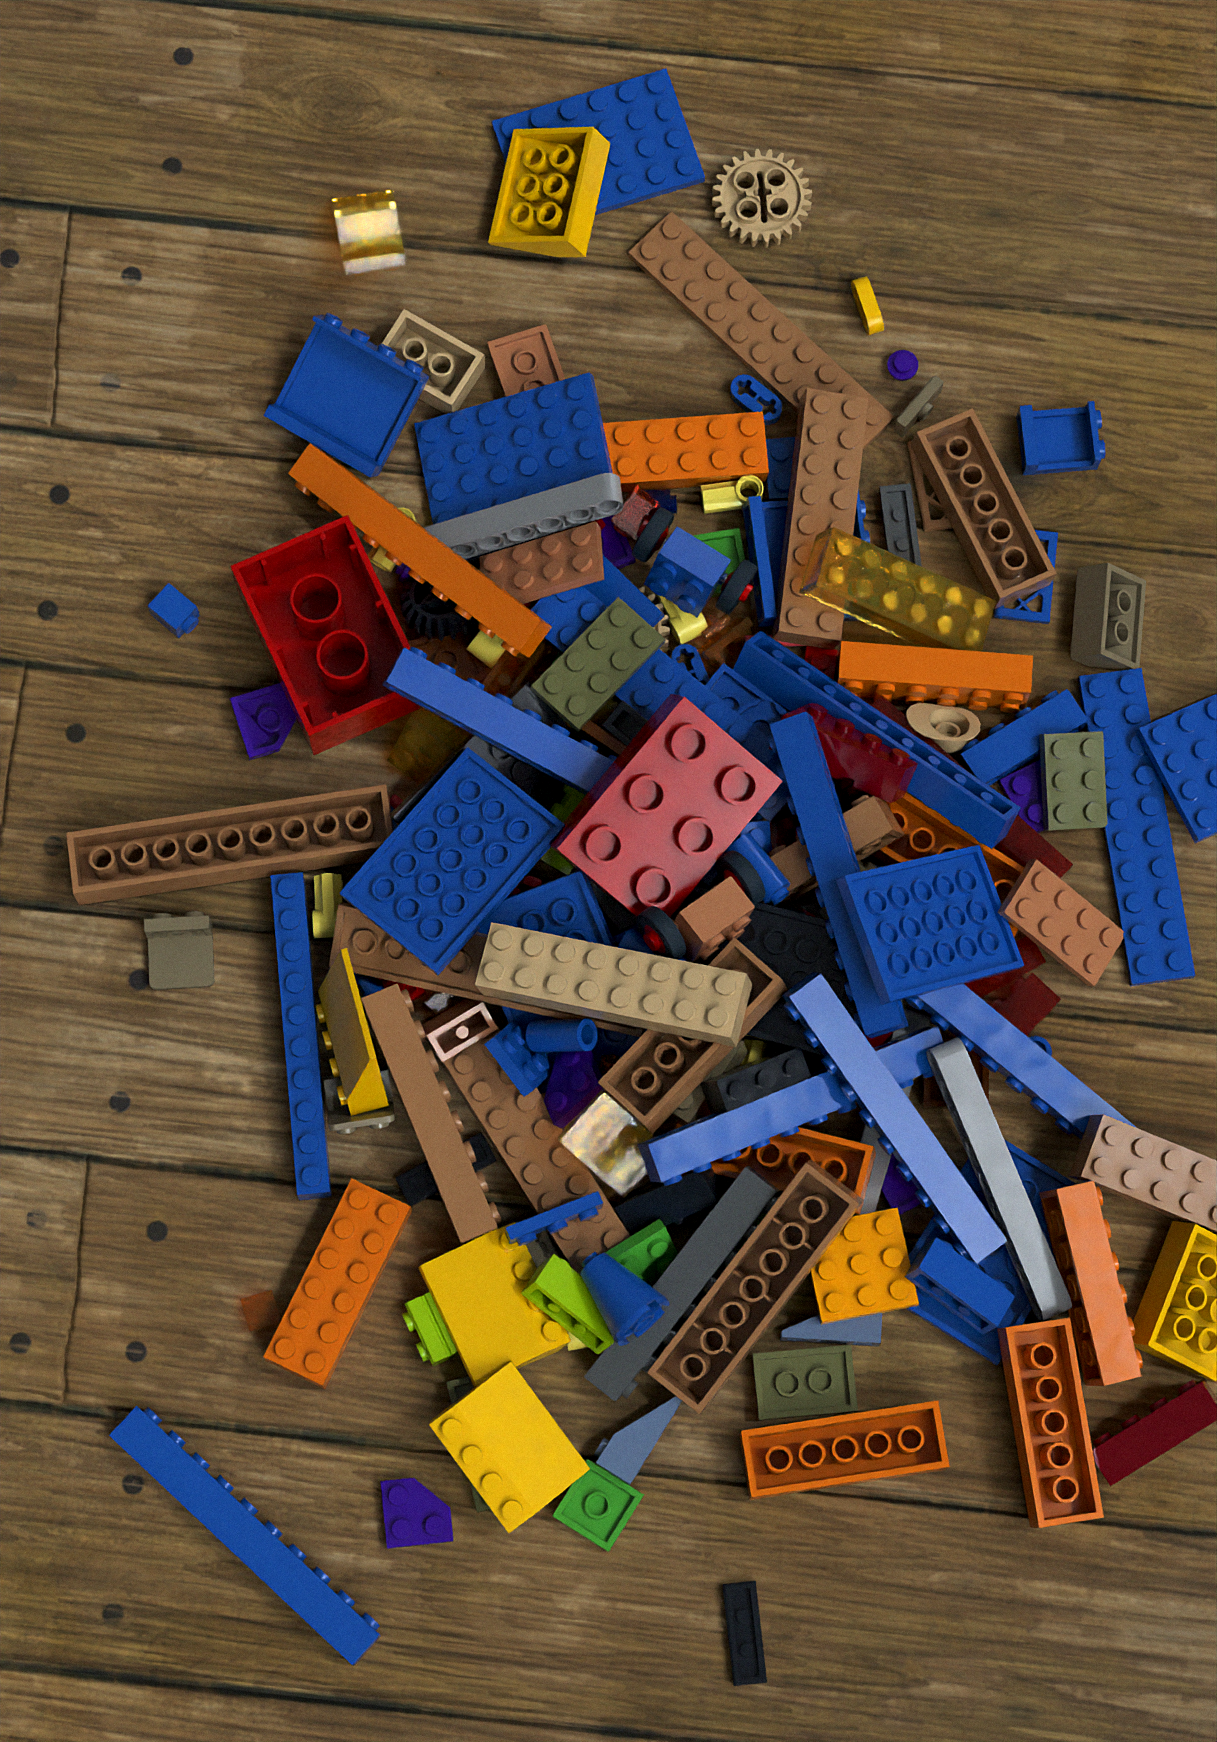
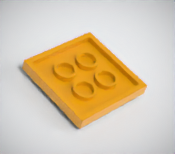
M898 1207L852 1216L810 1271L821 1325L919 1305L915 1284L905 1277L911 1265Z

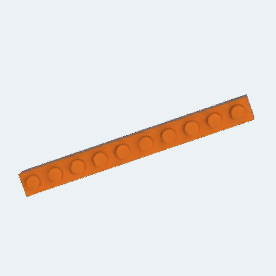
M309 443L288 472L290 476L297 480L294 484L296 488L307 496L314 493L319 497L316 503L332 514L336 510L342 517L349 515L355 530L358 527L365 533L362 539L376 549L380 545L387 550L385 556L398 566L404 563L411 568L408 574L421 584L427 581L434 587L431 592L444 602H447L448 599L455 602L457 605L454 610L468 620L472 616L480 622L477 628L491 638L497 635L504 640L501 646L512 655L517 656L520 652L530 658L552 628L541 617L315 445Z

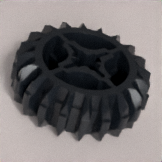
M410 576L409 583L403 584V594L400 595L402 616L405 618L409 628H414L418 636L425 634L429 641L434 636H438L441 642L445 636H450L455 641L456 633L461 632L467 635V627L476 628L477 619L472 616L468 620L456 612L454 608L457 604L451 599L444 602L431 592L434 586L429 582L425 581L424 584H421Z

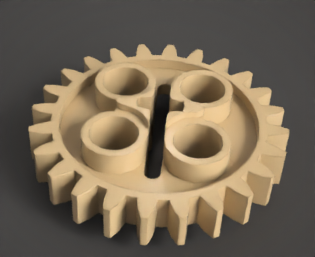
M756 149L755 156L750 157L744 151L743 161H740L735 156L732 157V167L724 164L722 168L724 175L717 174L716 183L718 185L713 186L712 194L715 195L712 198V206L718 208L715 209L714 216L715 218H722L720 223L721 229L730 226L729 237L737 233L740 234L741 244L748 237L751 238L752 247L756 246L758 240H762L764 247L767 248L769 239H773L777 245H780L781 235L790 240L792 239L791 229L800 232L802 225L800 221L807 222L808 213L806 211L811 210L812 202L808 201L812 196V190L806 189L809 186V178L800 179L803 175V168L793 170L794 159L784 163V153H780L777 158H772V149L767 151L766 156H761L760 150ZM758 173L762 174L763 198L766 200V223L761 221ZM771 179H779L782 181L783 184L780 186H773L768 181ZM747 181L752 184V187L744 189L739 187L738 183ZM779 207L784 209L786 213L776 215L771 210ZM751 210L756 215L748 218L742 216L741 212Z

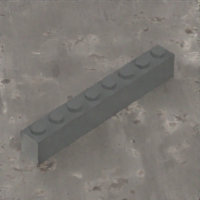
M746 1166L653 1286L670 1303L669 1307L662 1305L661 1308L665 1312L662 1317L638 1338L634 1333L626 1337L630 1343L619 1346L614 1341L611 1346L603 1351L584 1377L612 1400L617 1401L621 1396L627 1399L639 1384L634 1379L641 1370L646 1373L658 1359V1356L654 1353L661 1344H664L666 1347L678 1332L674 1327L682 1317L685 1320L689 1318L698 1306L695 1302L702 1291L706 1294L718 1279L715 1276L722 1265L725 1267L729 1265L738 1253L735 1250L742 1239L748 1240L758 1226L755 1222L762 1213L767 1214L778 1200L775 1196L780 1190L750 1166Z

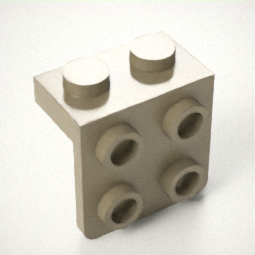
M192 911L184 913V917L171 918V914L158 913L153 914L152 919H144V932L148 938L149 984L153 990L211 987L214 984L213 927L209 916H204L203 912Z
M381 1067L379 1070L389 1106L353 1116L350 1114L348 1104L341 1106L336 1087L342 1085L341 1077L334 1078L333 1075L323 1077L330 1131H337L338 1134H348L356 1131V1127L369 1126L371 1129H379L388 1126L389 1122L395 1120L388 1067Z

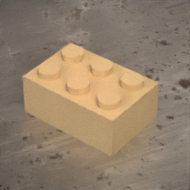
M405 309L382 342V344L394 349L397 352L395 356L404 362L407 359L412 360L424 368L422 372L430 377L419 399L445 414L459 410L485 369V355Z

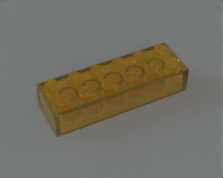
M835 527L816 535L799 593L919 647L981 652L996 604V600Z

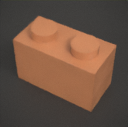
M469 998L422 1025L428 1042L441 1062L446 1061L498 1029L482 1000L478 1001Z

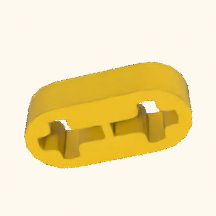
M865 276L851 280L853 297L867 335L884 331L882 315L868 277Z

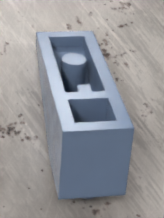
M882 1313L821 1325L819 1315L782 1330L780 1341L878 1347L881 1344Z
M675 1396L615 1433L610 1441L604 1438L594 1453L599 1458L596 1465L626 1484L631 1485L679 1408L682 1400Z

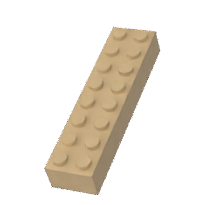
M491 922L475 986L485 996L737 1047L752 982L747 973Z

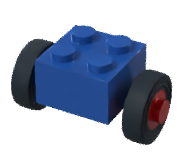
M660 507L650 521L645 520L636 534L639 538L632 550V555L636 559L646 563L654 552L662 547L644 585L649 587L656 595L665 597L676 604L682 611L690 613L697 618L715 593L718 585H722L721 594L715 607L729 615L739 601L744 603L754 588L751 582L758 571V567L744 559L737 569L728 575L725 571L731 559L678 526L668 537L674 515L665 508Z

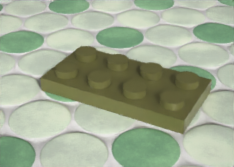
M617 597L531 685L530 690L573 729L579 732L665 643L666 639L623 600Z

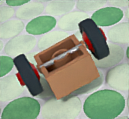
M732 850L721 856L716 861V870L721 883L681 910L675 920H671L664 911L656 906L645 909L637 916L636 921L640 934L655 955L678 960L685 954L692 963L700 957L705 961L719 950L718 946L727 939L730 942L734 937L737 939L744 933L745 930L743 928L751 922L749 916L754 910L755 905L765 897V888L755 868L742 854Z

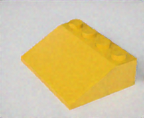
M594 127L513 129L488 243L494 246L553 257H586L611 143Z
M344 948L338 953L318 990L321 1003L316 1004L315 1007L319 1022H326L328 1030L323 1031L322 1034L327 1051L334 1050L335 1058H331L329 1061L334 1078L341 1077L342 1085L336 1087L341 1106L348 1104L350 1114L353 1116L387 1107L389 1103L347 948Z
M1172 1221L1133 1321L1135 1335L1132 1336L1134 1347L1217 1383V1235L1195 1223Z
M515 1222L482 1235L418 1267L474 1387L510 1361L518 1369L558 1352L571 1342L564 1327L521 1294L537 1267L526 1245L519 1246L517 1242L509 1244L505 1228L516 1224Z
M512 1361L430 1420L429 1426L508 1533L535 1515L590 1470V1467Z

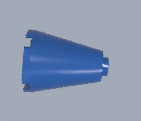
M594 1252L582 1262L581 1266L583 1269L580 1275L614 1341L619 1346L630 1343L626 1337L633 1333L637 1338L644 1334L665 1313L661 1308L662 1305L669 1307L670 1303L663 1294L604 1252L598 1255L597 1252Z

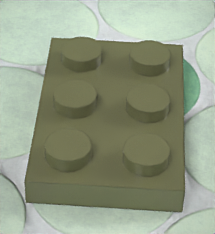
M1103 731L1039 734L1044 830L1105 827L1108 821Z
M851 1345L752 1354L758 1421L858 1411Z

